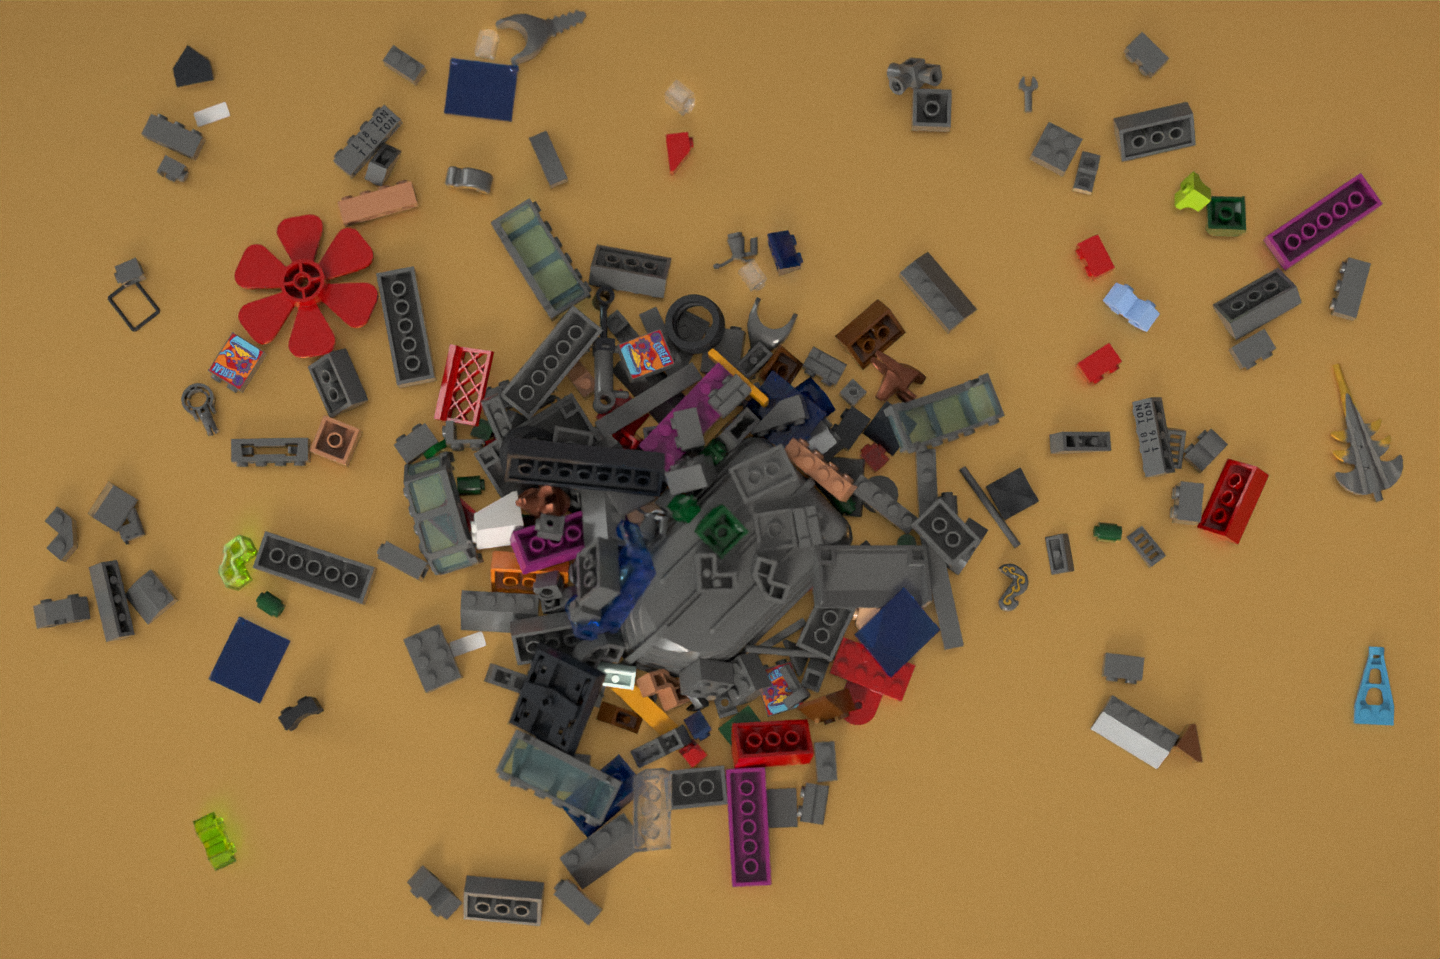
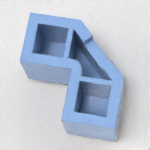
M1115 283L1103 299L1104 303L1116 314L1119 315L1120 313L1127 318L1128 322L1134 327L1147 332L1160 315L1155 309L1156 305L1150 300L1143 301L1133 293L1134 289L1129 285Z

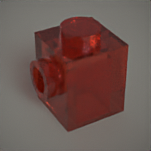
M868 443L860 450L862 454L859 458L865 459V464L874 474L890 460L885 455L887 451L880 444L876 445L873 443L870 446Z

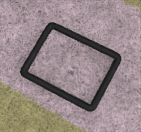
M139 282L135 283L156 312L135 328L112 300L125 287L122 285L108 296V301L133 332L139 330L160 313L158 306Z

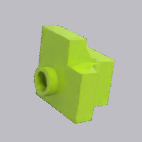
M1194 171L1181 182V189L1174 194L1175 207L1180 210L1189 207L1199 212L1211 201V189L1201 181L1199 175Z

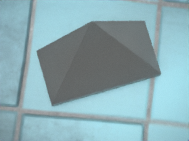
M787 639L783 641L785 648L802 649L795 646L796 643ZM789 656L797 676H802L808 658Z

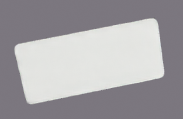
M225 102L194 113L198 127L230 116Z
M481 631L449 643L454 657L486 646Z

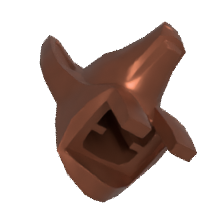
M877 350L875 355L880 360L875 357L870 359L874 367L883 375L880 388L875 396L876 399L887 401L896 394L898 399L904 403L915 400L917 396L908 387L913 382L923 384L926 376L913 366L898 363L890 356Z
M543 485L540 488L525 490L518 496L515 504L530 514L522 518L523 524L535 525L536 518L540 519L541 514L563 516L570 506V497L559 487Z

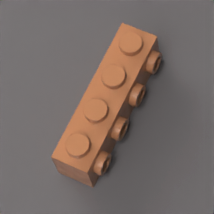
M402 180L397 182L395 186L389 187V185H384L374 192L367 190L361 192L360 196L352 197L350 195L341 198L342 201H338V206L343 224L347 227L418 207L412 182Z
M792 438L784 449L789 460L840 501L846 502L857 488L852 483L854 480L846 473L842 475L834 463H827L823 459L824 455L819 451L811 450L809 448L810 444L804 439Z

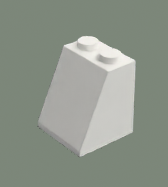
M517 491L511 492L474 514V521L471 522L472 543H476L477 550L511 545L510 537L512 532L523 529L521 510L515 504V501L518 499Z

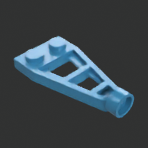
M1369 647L1368 658L1354 703V724L1394 725V702L1384 660V647ZM1373 655H1379V658L1375 659ZM1371 669L1380 670V684L1369 683ZM1378 688L1381 690L1383 697L1381 705H1369L1366 703L1369 689Z

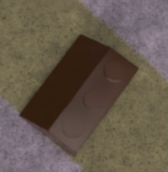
M877 299L835 337L861 369H865L871 363L870 359L872 357L877 358L875 355L877 350L884 352L906 332L892 311Z

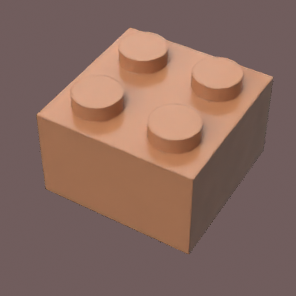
M324 415L310 451L313 454L348 467L362 431Z

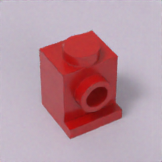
M694 739L679 750V753L692 768L707 756Z

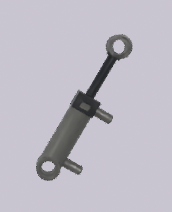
M606 286L600 287L592 300L593 306L600 311V328L603 329L600 337H597L592 344V356L594 357L593 409L602 415L607 414L615 403V398L628 399L629 397L628 391L613 390V354L618 353L615 345V338H607V309L612 304L615 294L611 288ZM600 296L605 297L607 301H603ZM600 400H605L608 405L602 404Z

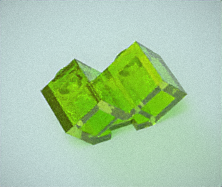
M242 535L236 536L224 545V558L218 570L226 588L239 591L252 581L244 564L258 553L251 538Z
M212 812L193 821L196 834L204 845L207 858L215 871L237 861L235 856L237 849L234 843L230 842L224 829L226 825L222 817L218 818L216 813Z

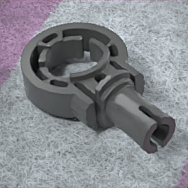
M202 383L188 386L181 397L183 408L194 417L196 422L202 421L208 436H213V432L217 434L219 429L209 410L210 407L213 414L217 413L214 408V393L207 385ZM203 389L209 391L210 395L204 392ZM201 392L206 395V401L202 406L193 407L189 400H187L189 406L186 405V399H191L194 394Z

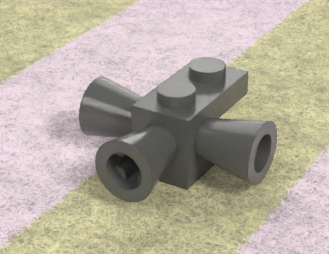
M911 57L901 64L891 63L887 69L889 87L894 94L901 95L908 87L918 89L924 83L938 86L942 80L941 67L937 64H927L925 59Z

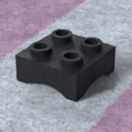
M1021 467L986 486L1004 521L1039 502Z
M304 696L297 701L298 705L295 707L289 706L280 712L282 715L278 719L286 731H293L304 718L320 714L324 711L315 697Z

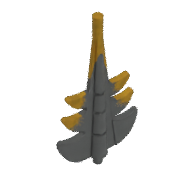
M1338 363L1333 365V369L1339 385L1347 429L1338 432L1333 431L1330 435L1340 442H1350L1351 447L1346 450H1334L1332 453L1343 463L1355 464V469L1348 473L1336 472L1335 477L1339 484L1348 492L1356 495L1374 494L1376 502L1383 500L1381 491L1392 487L1400 478L1403 470L1402 455H1398L1391 461L1380 460V456L1390 446L1391 436L1388 435L1379 441L1371 440V436L1379 430L1382 419L1364 424L1345 381L1341 365Z

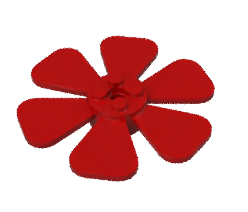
M314 214L286 218L279 223L277 227L278 238L292 261L287 267L261 244H253L246 248L235 270L234 278L236 283L243 289L281 288L282 290L281 293L247 303L240 309L238 319L255 342L259 344L272 342L294 307L298 308L288 347L290 352L297 358L325 355L330 353L336 345L335 335L318 307L322 303L352 328H360L367 324L378 301L377 289L370 283L330 284L329 282L331 279L365 269L373 262L374 252L356 229L344 228L340 230L318 264L314 261L324 225L322 220ZM308 281L307 285L302 287L304 282Z

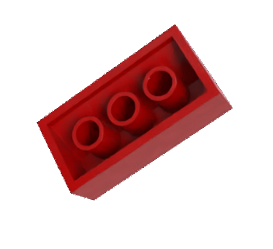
M1228 458L1197 528L1222 540L1238 545L1269 475L1257 466Z
M808 719L732 723L731 752L734 769L810 764L814 755Z

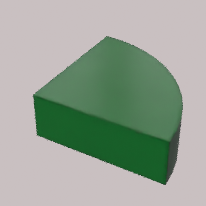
M444 439L431 446L424 454V457L426 459L435 457L437 452L447 447L446 440Z

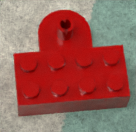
M843 637L829 672L830 675L847 681L844 689H849L856 710L849 712V717L843 719L852 725H864L875 716L882 696L902 702L916 665Z

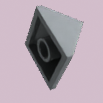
M108 481L88 514L118 532L138 500Z

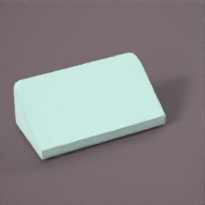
M607 662L599 663L597 669L607 674L602 686L634 689L637 667Z

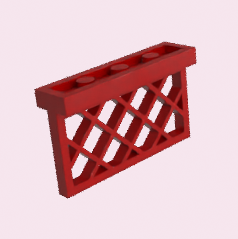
M450 344L434 419L444 423L446 421H454L456 424L478 427L482 411L480 401L485 398L494 356L493 351ZM469 352L472 359L465 363V354ZM482 355H487L486 362L481 365L478 359ZM475 362L478 369L471 374L468 367ZM465 370L468 377L461 382L460 376ZM481 372L483 376L482 381L477 384L474 377ZM471 381L474 387L467 392L464 386ZM461 389L464 396L457 401V391ZM477 391L478 399L473 403L470 396ZM467 399L470 406L463 411L460 404ZM457 407L460 414L453 419L451 418L452 413ZM473 410V421H468L466 414Z

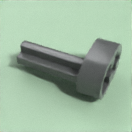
M789 664L779 669L792 691V694L783 700L789 710L807 700L811 695L806 687H802Z

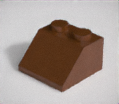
M848 688L797 706L798 710L815 724L824 722V725L835 722V717H838L839 720L849 717V712L856 710Z

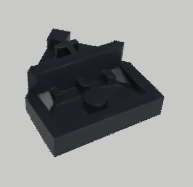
M187 45L173 67L176 87L214 80L211 62L208 57Z

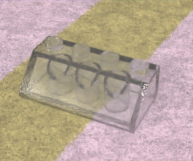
M665 768L645 769L634 776V853L671 849L672 773Z

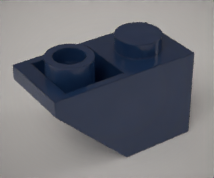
M700 710L684 719L695 740L699 738L702 741L710 736L709 732L712 729Z

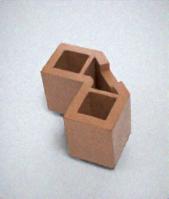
M661 669L650 672L636 680L642 697L658 694L664 712L690 702L687 695H681L680 680H676L669 675L670 672Z

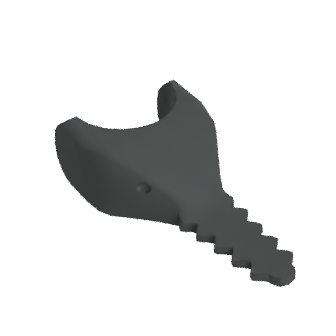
M575 10L574 14L568 12L567 16L564 14L561 17L554 16L553 20L550 18L545 20L529 14H514L498 20L495 25L497 29L512 28L518 30L525 38L526 47L510 59L512 65H518L533 59L551 36H556L557 32L562 33L563 29L569 30L570 26L575 27L576 23L582 24L586 14L583 11Z
M757 297L747 322L750 341L748 352L759 341L770 352L783 344L791 334L798 314L794 313L788 324L782 328H768L760 321L758 309L761 298Z

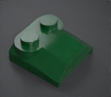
M1211 196V201L1206 205V231L1212 236L1237 237L1245 234V196Z
M723 504L713 508L697 524L694 530L697 536L721 560L749 533Z

